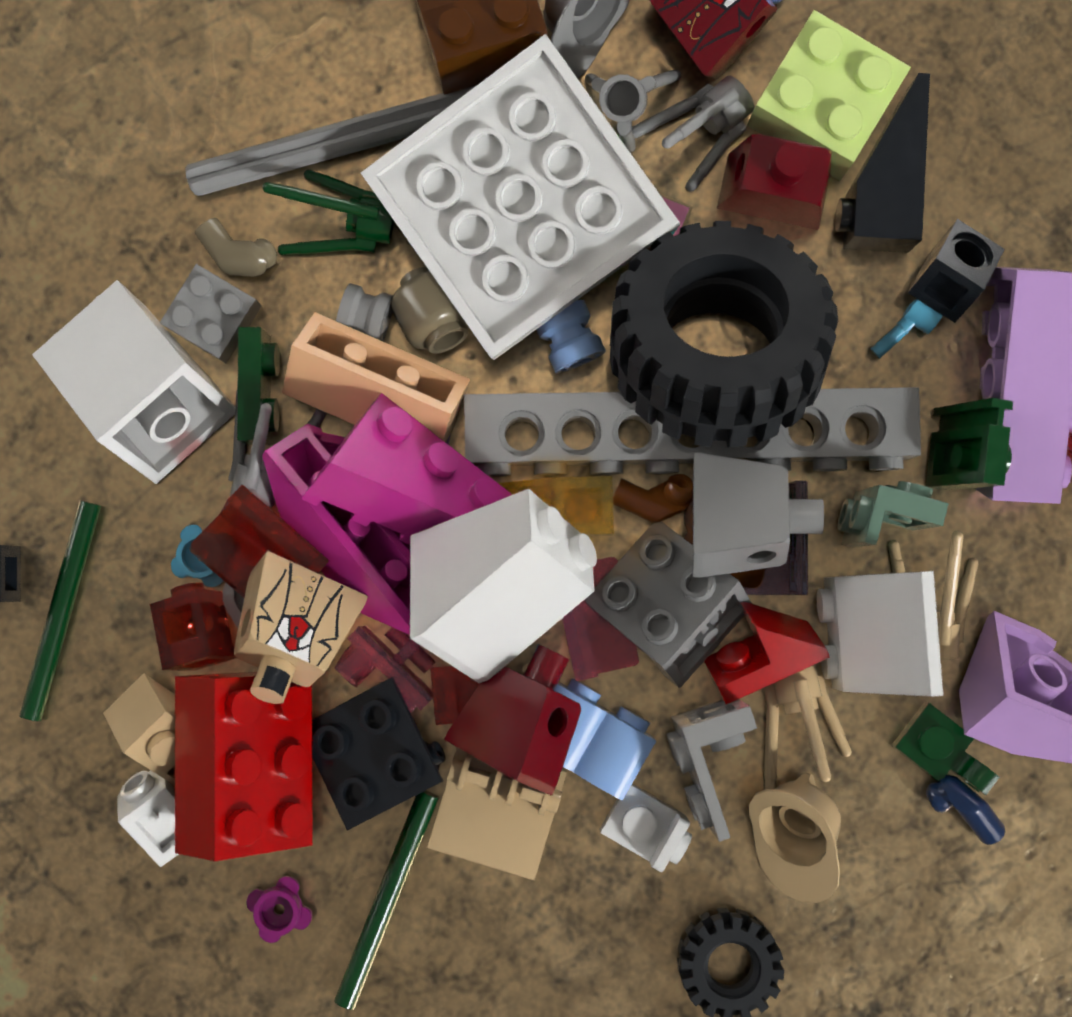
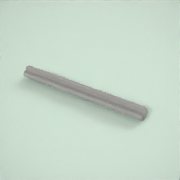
M475 86L446 95L440 93L188 164L185 167L188 185L195 195L201 196L407 138Z

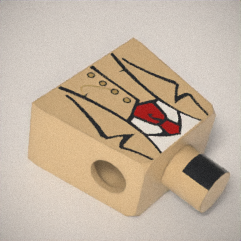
M267 551L253 568L248 578L234 648V655L239 660L258 667L250 689L251 694L262 701L281 704L284 703L291 682L302 687H310L330 666L366 604L368 596Z

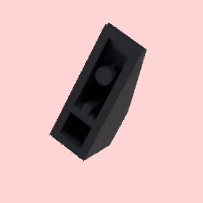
M918 73L849 188L846 197L839 198L835 225L836 231L844 232L843 249L909 253L922 241L930 87L929 73Z

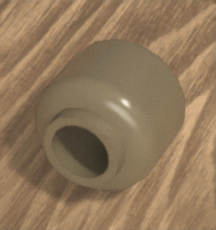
M420 267L407 273L401 279V287L395 292L391 301L392 312L407 341L417 349L428 350L435 354L448 351L459 345L467 337V328L469 326L427 267Z

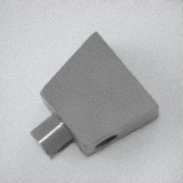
M694 453L693 577L702 578L778 567L787 562L790 534H823V499H789L788 469L785 467L717 455Z

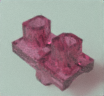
M366 625L363 627L359 626L347 638L352 644L344 651L335 665L336 671L357 688L378 668L388 679L394 678L410 713L416 707L422 710L434 698L436 693L405 662L409 659L425 674L436 661L421 648V645L410 639L408 634L391 627L385 634L399 649L397 654H395Z

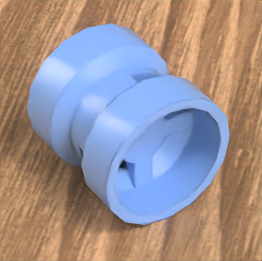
M576 300L536 329L541 339L552 341L549 345L551 349L549 361L555 374L582 366L606 352L600 336L592 333L590 328H585L589 321L590 313L584 300Z

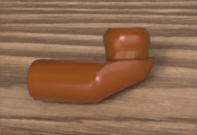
M674 474L667 481L646 490L621 478L610 503L647 521L658 523L688 509L693 500V481L687 475Z

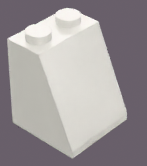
M118 280L97 296L87 307L32 354L94 438L155 484L235 415L236 408L234 404L167 329L160 324L159 320Z
M530 489L410 535V639L476 682L481 683L489 680L594 592L593 567L597 563V555L591 539L586 534L580 533L561 516L556 508L547 505Z

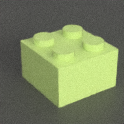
M813 10L757 102L747 126L762 135L831 150L830 176L840 181L856 160L911 67L823 14Z

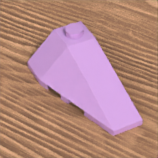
M993 611L987 617L959 689L964 735L1011 754L1072 763V663L1053 651L1057 641L1041 630L999 612Z

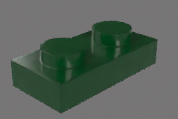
M238 327L237 440L246 445H252L262 404L268 403L272 407L265 445H270V432H277L279 428L277 398H270L271 376L279 375L278 343H271V336L261 327Z

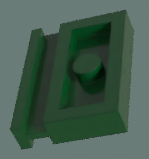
M987 398L934 408L933 416L941 417L939 431L931 432L926 487L952 490L1004 486L1005 476L1011 465L1012 451L1009 446L1011 427L1003 426L1004 411L1013 410V401Z

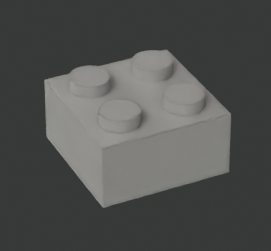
M195 264L160 321V324L222 362L227 363L238 345V327H249L262 305L255 298Z

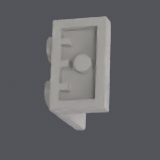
M662 521L653 523L594 588V592L585 599L587 605L650 657L662 674L678 688L683 686L744 617L745 614L740 603H751L739 580L731 574L702 578L693 577V545Z
M740 699L725 705L723 700L672 716L671 719L675 731L666 734L676 765L680 767L682 774L689 772L693 785L684 787V791L694 820L698 821L701 830L710 828L719 842L729 839L730 834L701 747L710 745L712 752L730 749L746 741L743 733L757 729L750 705Z

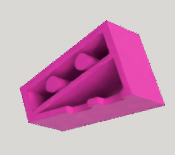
M381 393L353 426L300 499L316 506L323 500L351 512L350 520L367 527L373 521L399 532V541L410 545V535L509 497L512 494Z

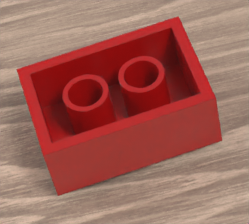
M257 671L175 676L176 854L215 862L313 846L312 685L310 687H302L291 682L284 703L272 704L256 698L250 692Z

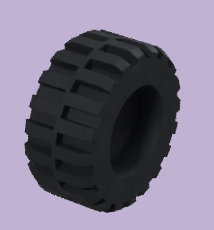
M714 221L713 227L701 228L700 223H695L680 228L679 235L673 236L671 232L664 234L654 241L650 251L644 248L631 259L628 270L621 274L615 288V300L612 304L610 364L612 374L618 378L620 393L625 401L629 403L636 401L635 413L644 421L652 425L657 420L663 424L662 433L678 440L683 434L695 438V445L712 447L713 441H726L727 447L730 448L746 446L748 437L756 436L758 442L777 436L781 424L785 428L792 427L804 416L806 407L813 405L820 392L837 336L835 331L838 324V311L836 304L831 300L833 291L827 278L823 274L816 276L818 266L804 251L800 254L793 251L794 244L779 234L775 238H771L763 234L764 229L762 227L748 223L746 229L731 227V221ZM705 313L728 314L739 317L755 326L763 333L770 344L759 351L747 355L718 356L702 352L690 346L674 332L672 327L694 315Z

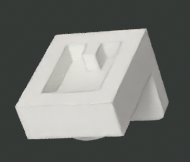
M151 770L149 772L140 771L125 782L117 796L118 823L162 867L179 855L175 853V788L169 781Z
M634 784L629 788L623 801L617 798L600 828L601 834L648 860L651 867L661 873L669 861L677 864L681 860L692 839V834L687 832L690 821L685 814Z

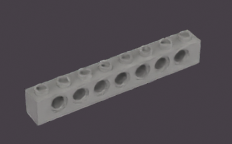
M919 387L820 389L813 405L806 407L802 417L812 425L814 430V438L809 446L796 444L789 435L788 427L785 428L781 424L777 436L757 442L753 447L739 446L730 448L727 447L726 441H713L712 447L699 446L688 448L683 446L677 439L662 433L663 424L657 420L652 425L644 421L635 413L636 401L633 403L625 401L620 392L464 394L465 458L489 477L511 476V466H534V475L537 476L567 475V465H590V474L616 475L623 474L624 464H645L646 474L679 473V464L694 463V453L780 465L788 469V471H791V462H813V471L820 472L847 470V461H869V470L872 471L904 469L903 460L921 456ZM849 417H858L867 424L869 438L865 445H857L847 437L845 425ZM628 420H636L644 424L649 433L647 445L639 449L625 446L618 435L619 426ZM582 421L588 424L594 434L592 444L581 450L572 449L567 446L563 441L561 432L568 423ZM517 422L530 423L538 432L536 444L528 450H516L506 441L508 429Z

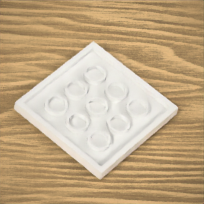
M546 34L361 172L378 199L493 360L628 264L642 249L650 248L657 238L672 232L680 226L676 216Z

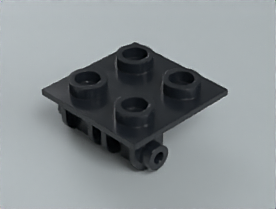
M393 677L312 720V758L347 831L443 782L439 773V764L446 760L444 750L437 741L429 744L423 740Z

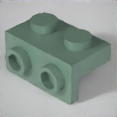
M899 481L897 486L877 485L856 491L853 499L846 498L839 515L837 528L839 531L844 532L842 545L852 548L876 545L882 522L913 531L941 527L944 524L949 503L932 499L933 489L904 481Z

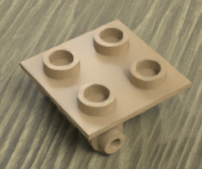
M457 748L427 848L535 881L553 817L557 813L563 792L562 787L567 771H561L557 786L551 796L508 777Z

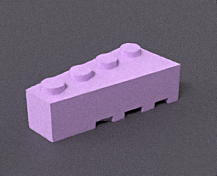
M996 267L987 286H994V304L990 311H984L982 315V335L988 336L989 345L992 347V358H989L985 366L981 367L980 389H982L983 399L998 398L1013 401V410L1004 411L1003 426L1011 427L1009 446L1012 451V460L1005 476L1004 486L976 488V490L993 501L1061 504L1062 488L1068 487L1072 474L1071 459L1069 455H1066L1069 433H1072V272L1051 269Z

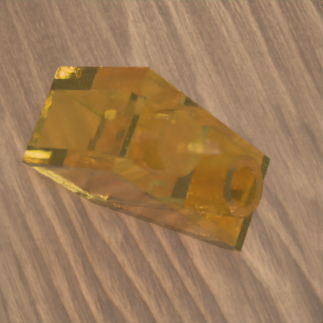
M612 476L553 477L498 483L512 495L530 489L547 505L556 508L561 516L580 533L586 534L588 537L611 536L614 534Z

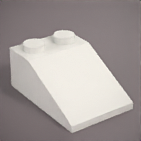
M933 571L824 577L825 589H818L817 612L820 622L827 623L829 645H825L830 658L821 661L824 678L831 679L832 688L842 692L943 696Z

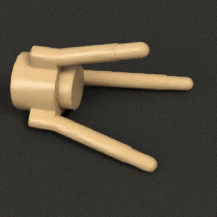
M960 531L953 532L951 536L941 610H936L940 658L946 659L959 657V642H963L964 623L978 568V560L976 558H970L967 561L955 605L963 544V534ZM891 540L888 548L893 573H904L906 571L898 541Z
M812 665L773 683V685L763 688L767 705L764 790L776 789L779 704H783L785 714L802 712L821 781H830L831 773L814 709L820 707L841 755L849 757L852 753L845 732L827 694L824 676H818L816 666Z

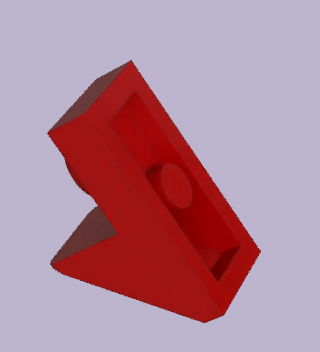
M741 602V607L754 636L723 646L718 652L708 656L704 663L725 705L826 660L830 656L827 648L808 621L748 602Z

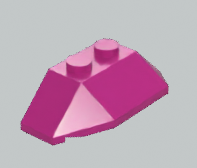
M307 423L265 450L262 455L281 522L327 578L368 596L366 604L360 613L406 634H410V545L399 541V532L373 521L367 527L350 520L351 512L323 500L316 506L300 499L345 438L323 433L321 428Z

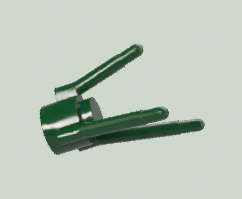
M309 169L304 172L306 180L351 198L350 201L271 182H265L262 186L263 191L268 194L347 213L346 231L356 233V238L281 244L277 248L280 255L350 250L375 253L376 242L390 244L394 220L373 191L361 189Z

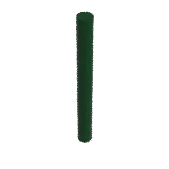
M79 500L19 717L23 719L42 721L101 511V505Z
M424 791L414 798L334 999V1002L342 1008L349 1010L356 1008L439 799L437 795L429 791Z

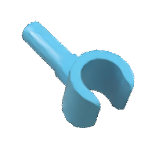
M917 299L908 306L902 319L897 322V325L870 349L880 359L906 336L913 326L926 334H930L943 315Z

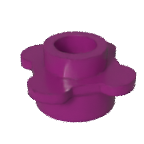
M283 876L275 886L266 890L254 889L247 897V908L253 912V918L259 929V935L266 942L275 943L279 941L281 936L289 933L294 928L303 930L308 927L312 920V911L309 907L303 905L298 894L300 884L294 877ZM275 905H283L284 913L277 914L274 910Z

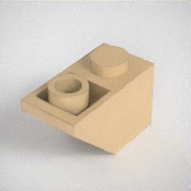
M143 673L103 714L124 754L175 785V694Z

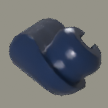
M946 775L940 782H934L927 786L926 795L934 810L945 813L950 808L955 807L982 843L992 845L1004 837L1005 826L990 805L957 776Z

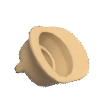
M808 773L802 774L795 781L784 783L776 789H765L756 793L749 803V815L753 827L756 854L762 871L776 888L786 896L800 902L819 903L829 899L839 886L840 876L836 843L841 828V815L835 801L826 792L816 787L814 776Z

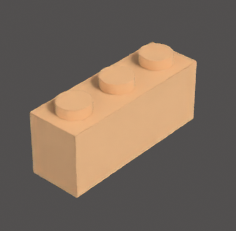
M314 312L291 346L282 394L355 425L382 393L446 443L456 424L470 379Z

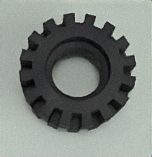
M726 907L717 908L718 914L712 916L709 915L708 911L699 916L701 922L696 926L691 922L685 929L687 933L685 940L680 939L678 945L680 955L677 958V968L689 999L695 1006L700 1005L703 1013L710 1017H714L715 1013L719 1014L720 1017H733L734 1015L752 1017L750 1011L756 1008L762 1014L769 1008L766 1002L769 996L776 999L780 992V988L777 985L778 979L784 980V969L780 960H783V957L775 939L759 919L749 917L746 911L736 909V913H732ZM726 943H735L743 946L750 953L751 968L747 976L742 981L732 985L717 982L708 971V961L712 952L720 945Z

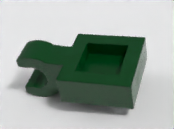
M929 702L922 704L891 745L938 782L951 771L977 792L981 791L984 795H987L1000 778L983 763L965 752L974 738L964 735L962 727Z

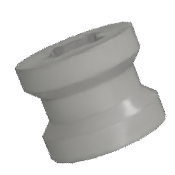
M350 283L341 299L336 321L384 342L392 316L391 301L393 295L384 292L377 296L366 294L361 286Z

